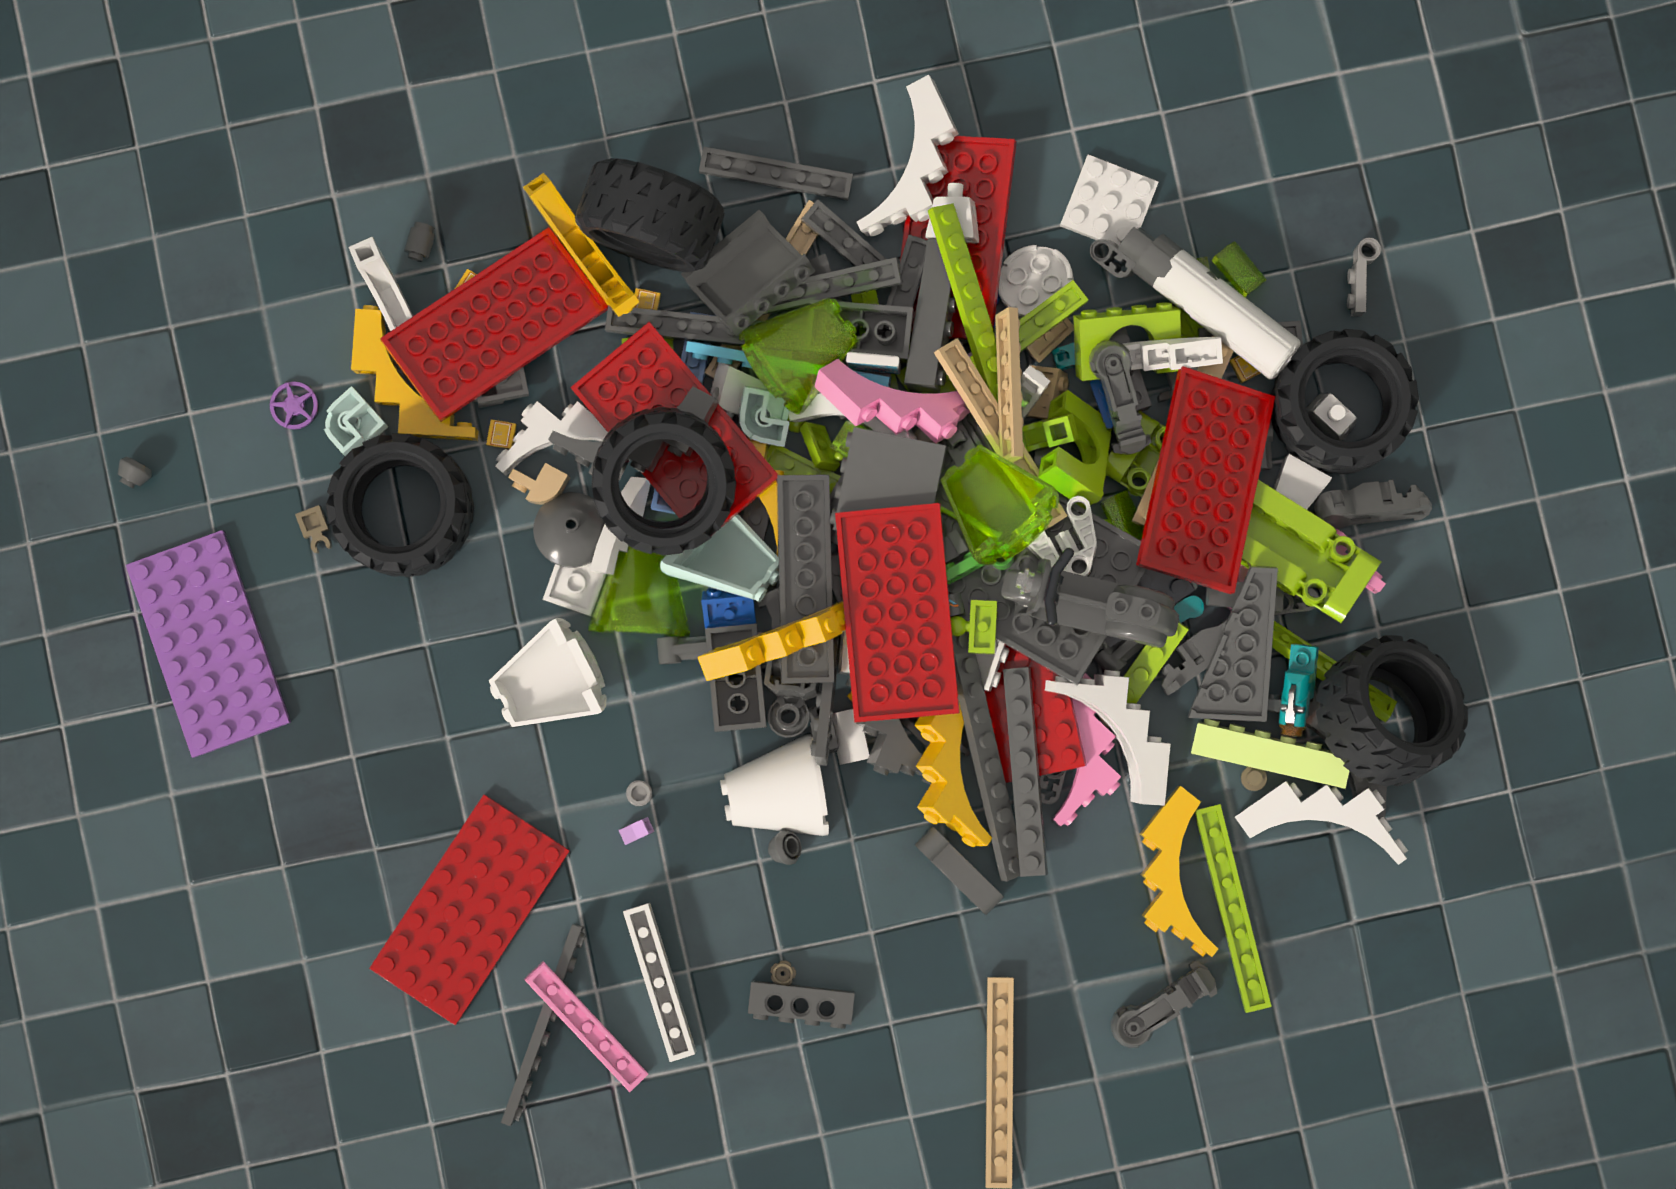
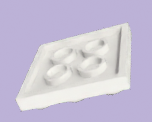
M1087 155L1060 227L1094 240H1111L1119 246L1133 227L1142 226L1158 181Z

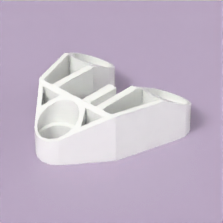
M1076 496L1069 500L1067 513L1083 549L1079 551L1069 530L1060 532L1055 536V539L1062 552L1066 548L1074 550L1073 557L1063 571L1075 573L1071 568L1073 562L1083 560L1087 564V569L1079 575L1088 576L1093 565L1097 541L1089 501L1082 496ZM1074 503H1084L1086 511L1083 515L1076 516L1071 512V507ZM1035 520L1024 522L1020 527L1021 540L1039 560L1049 559L1051 567H1053L1059 555L1050 537L1046 535L1039 522ZM1028 526H1035L1039 529V535L1036 539L1031 540L1025 537L1024 531Z

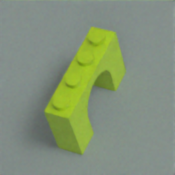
M1165 302L1157 303L1154 308H1147L1146 305L1131 306V310L1122 311V308L1112 307L1107 308L1106 312L1097 313L1096 310H1083L1081 315H1073L1076 376L1081 381L1099 379L1092 373L1089 366L1091 351L1097 344L1109 340L1122 327L1129 325L1143 327L1149 341L1181 338L1180 310L1172 306V303ZM1163 368L1153 371L1156 373L1176 372L1178 369Z
M1066 390L1050 401L1048 419L1073 412L1079 438L1074 442L1080 450L1082 462L1062 448L1057 447L1041 458L1038 478L1068 499L1082 496L1092 505L1099 502L1104 493L1103 487L1112 428L1106 429L1100 412L1069 390ZM1076 502V504L1084 509L1086 508L1084 503Z

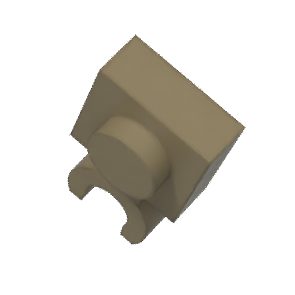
M320 505L295 514L303 537L305 539L312 537L311 549L314 553H319L317 545L320 541H324L328 549L332 548L330 539L323 534V532L330 529Z

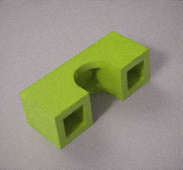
M1073 412L1023 425L1022 428L1023 443L1028 452L1043 447H1053L1073 442L1079 438Z

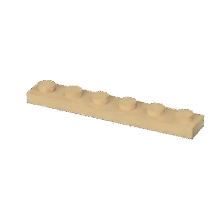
M1008 307L995 315L1000 463L1008 465L1023 458L1024 453L1022 436L1024 421L1021 408L1023 395L1021 393L1020 380L1022 376L1020 368L1021 345L1019 343L1020 320L1018 318V308Z

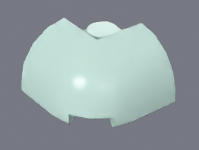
M351 386L327 409L328 415L324 431L341 453L346 456L353 448L362 446V442L379 436L388 428V425Z
M744 386L739 408V423L743 432L750 439L760 443L785 447L789 427L787 419L792 395Z

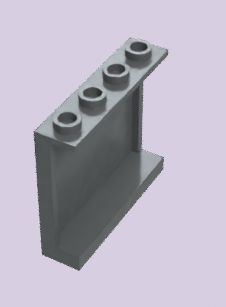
M758 210L713 247L708 264L703 269L693 272H682L681 275L693 292L737 336L812 275L815 269L806 255H801L769 223L765 215Z
M856 427L853 428V432H848L845 447H849L848 457H843L840 472L844 473L843 482L837 484L835 498H839L837 509H832L830 523L834 524L833 530H837L835 513L936 503L947 446Z

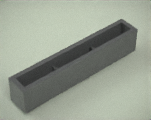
M928 238L904 381L910 392L932 394L940 393L941 385L944 386L946 382V372L934 352L948 344L949 337L953 336L954 323L952 316L953 313L957 312L958 308L935 238Z

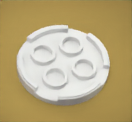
M1037 245L1026 246L1013 252L1003 262L998 293L1007 308H1018V315L1024 317L1074 280L1073 272L1066 257L1058 250L1037 247Z

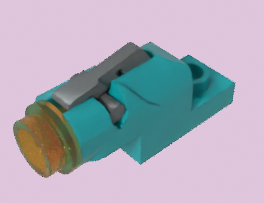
M1291 644L1289 669L1285 671L1279 717V727L1282 728L1281 734L1302 736L1303 730L1306 729L1310 699L1314 698L1319 651L1317 646Z

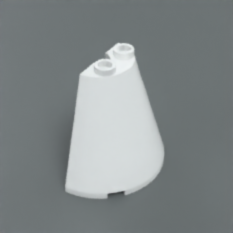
M562 618L550 621L489 680L491 693L495 699L500 698L504 704L502 715L507 722H510L512 727L599 714L606 707L607 696L605 694L602 695L601 688L605 687V683L598 663L578 631L572 632L569 629L571 627L570 623Z
M806 734L724 774L725 779L720 780L722 795H728L729 805L724 806L727 821L732 820L733 826L776 831L789 830L793 833L819 836L829 834L828 821L826 822L825 815L828 814L820 765L816 763L815 756H811L812 734Z

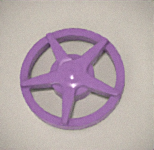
M288 382L279 386L274 391L270 400V411L274 420L281 426L293 430L301 429L308 426L315 419L318 412V399L314 391L307 385L300 382ZM291 386L302 387L309 393L299 397L293 394ZM287 388L288 397L284 402L275 403L279 393ZM312 396L314 407L312 414L309 415L304 411V402ZM275 407L284 408L287 413L285 423L276 415ZM302 414L308 418L301 424L289 425L293 416Z

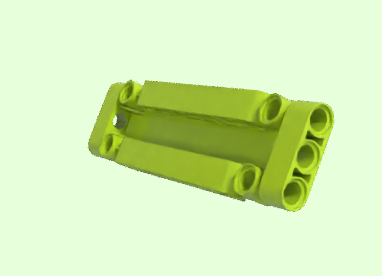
M1139 411L1138 413L1142 416L1141 427L1144 434L1150 435L1151 443L1140 452L1128 455L1114 453L1112 450L1107 459L1106 475L1125 486L1132 495L1142 497L1159 459L1162 447L1160 439L1164 437L1166 426ZM1140 477L1145 480L1146 484L1138 487L1132 483V480ZM1258 480L1241 560L1242 566L1249 569L1250 565L1277 567V588L1289 595L1299 596L1306 605L1316 607L1342 623L1382 561L1355 546L1351 538L1336 534V529L1321 518ZM1345 546L1348 554H1338L1336 547ZM1311 587L1317 588L1321 596L1318 598L1311 597L1308 594V589Z

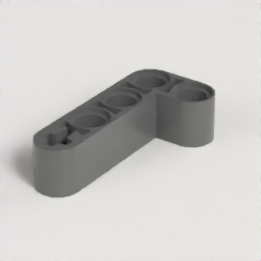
M933 826L914 844L985 915L1004 898Z

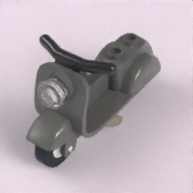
M1066 548L1053 567H1051V561L1044 558L1038 562L1035 573L1025 568V571L1009 569L1005 574L1001 595L1007 600L1018 602V605L1027 607V615L1047 621L1050 626L1060 624L1157 648L1163 647L1167 636H1173L1177 631L1179 614L1174 610L1175 600L1171 596L1146 587L1121 585L1063 571L1074 555L1072 548Z

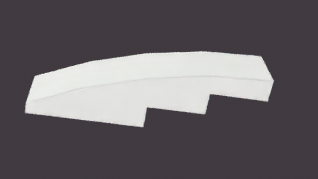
M1220 337L1178 338L1123 343L1130 351L1131 361L1133 362L1131 370L1143 369L1148 371L1163 368L1176 370L1181 369L1182 366L1191 368L1223 363Z
M631 477L621 494L628 506L643 517L650 482L646 478ZM605 524L596 545L590 571L613 575L618 552H627L628 544L624 541L621 542L608 530Z

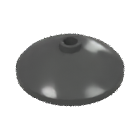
M575 492L563 493L545 503L538 511L533 527L534 539L539 551L550 562L568 568L581 567L592 562L596 545L605 523L600 518L592 497ZM574 522L576 524V526L573 529H569L566 527L567 523Z

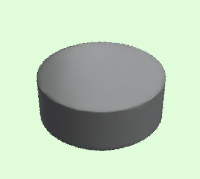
M640 780L632 782L626 791L628 801L635 806L648 804L653 795L651 786L647 782Z

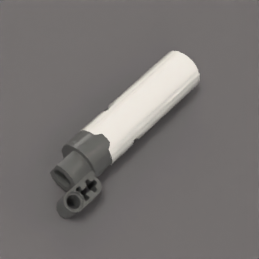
M1133 227L1119 246L1111 240L1099 239L1094 241L1090 247L1091 257L1112 275L1119 278H1129L1136 274L1180 310L1182 309L1185 313H1188L1194 321L1215 337H1220L1222 343L1268 379L1277 377L1301 346L1298 338L1221 278L1218 279L1207 267L1164 234L1155 239L1141 227ZM1103 244H1106L1109 249V253L1105 258H1102L1099 253V249ZM1116 259L1119 262H1126L1127 271H1121L1122 266L1112 261Z

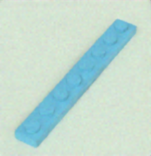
M687 341L686 352H692V358L707 360L709 355L717 357V362L732 365V360L742 361V367L757 369L759 364L768 366L767 371L781 374L783 369L793 371L792 376L807 378L808 373L818 375L819 369L826 366ZM855 371L870 381L890 387L892 377Z

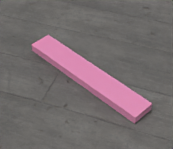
M544 961L524 978L531 988L629 1092L648 1075L647 1071Z

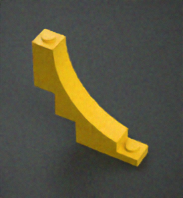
M364 305L363 309H355L351 370L357 374L376 375L375 402L378 405L400 406L398 433L411 434L419 438L478 441L479 431L472 427V423L457 422V426H454L453 414L440 422L424 399L410 388L395 366L392 356L380 340L381 337L386 335L385 318L381 310H378L379 307Z

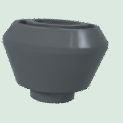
M126 456L120 459L118 475L122 477L120 482L131 488H134L135 485L141 487L152 477V470Z
M782 830L770 840L768 852L774 861L786 865H792L798 861L802 847L799 838L793 832Z

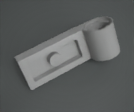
M1374 238L1363 239L1353 251L1352 269H1348L1347 275L1348 284H1351V294H1348L1347 308L1351 309V316L1361 317L1366 312L1367 265L1371 264L1381 252V246ZM1363 246L1369 247L1373 253L1372 257L1364 256L1361 248Z

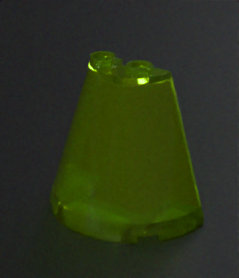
M829 297L748 326L739 333V339L745 341V344L741 346L758 378L775 398H783L786 401L783 404L785 408L798 415L806 410L819 393L815 388L819 369L837 359L842 362L858 341L855 335V327L849 320L843 321L839 314L842 308L834 298L831 299Z
M980 444L966 453L965 462L960 467L952 466L946 471L945 476L940 479L972 557L977 563L982 565L995 564V559L1000 557L1007 560L1028 547L1049 525L1053 518L1050 513L1053 508H1058L1059 494L1052 485Z
M629 545L627 552L619 551L614 574L606 575L588 625V632H630L690 637V629L678 578L663 573L660 568L661 561L666 555L653 552L648 554L633 549Z

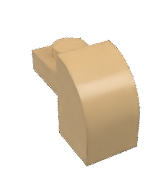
M547 463L544 464L536 481L515 469H512L508 477L513 481L512 487L523 493H526L527 489L530 490L526 497L527 501L540 505L562 494L570 480L567 474Z

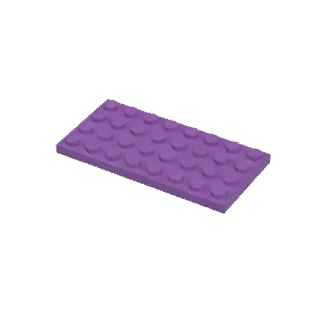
M218 531L126 565L192 758L291 723L225 531Z

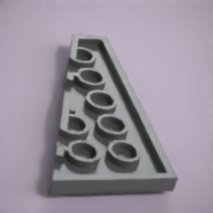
M1250 565L1188 713V718L1267 722L1277 567Z

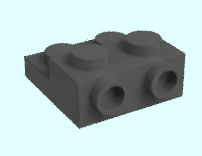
M522 367L473 400L472 403L478 402V407L483 408L504 404L506 400L529 396L524 368Z

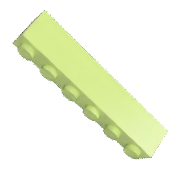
M1204 719V722L1199 721L1197 724L1192 754L1346 788L1349 770L1343 766L1345 763L1340 758H1336L1330 750L1321 749L1322 744L1307 741L1306 745L1296 743V738L1281 735L1280 739L1270 737V732L1255 730L1254 734L1246 732L1245 727L1236 724H1230L1229 728L1219 726L1220 721L1214 719Z

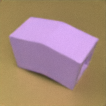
M648 817L619 830L625 845L654 832Z

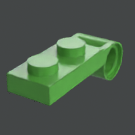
M996 543L986 550L978 552L976 549L963 556L964 560L956 565L954 562L947 564L948 586L990 562L999 570L1010 568L1014 562L1012 548L1006 543ZM1004 550L1008 552L1009 558L1005 562L996 561L995 554L998 551Z

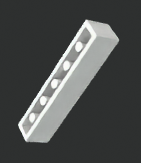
M647 903L623 911L669 1061L672 1062L694 1055L696 1053L695 1044L651 904Z

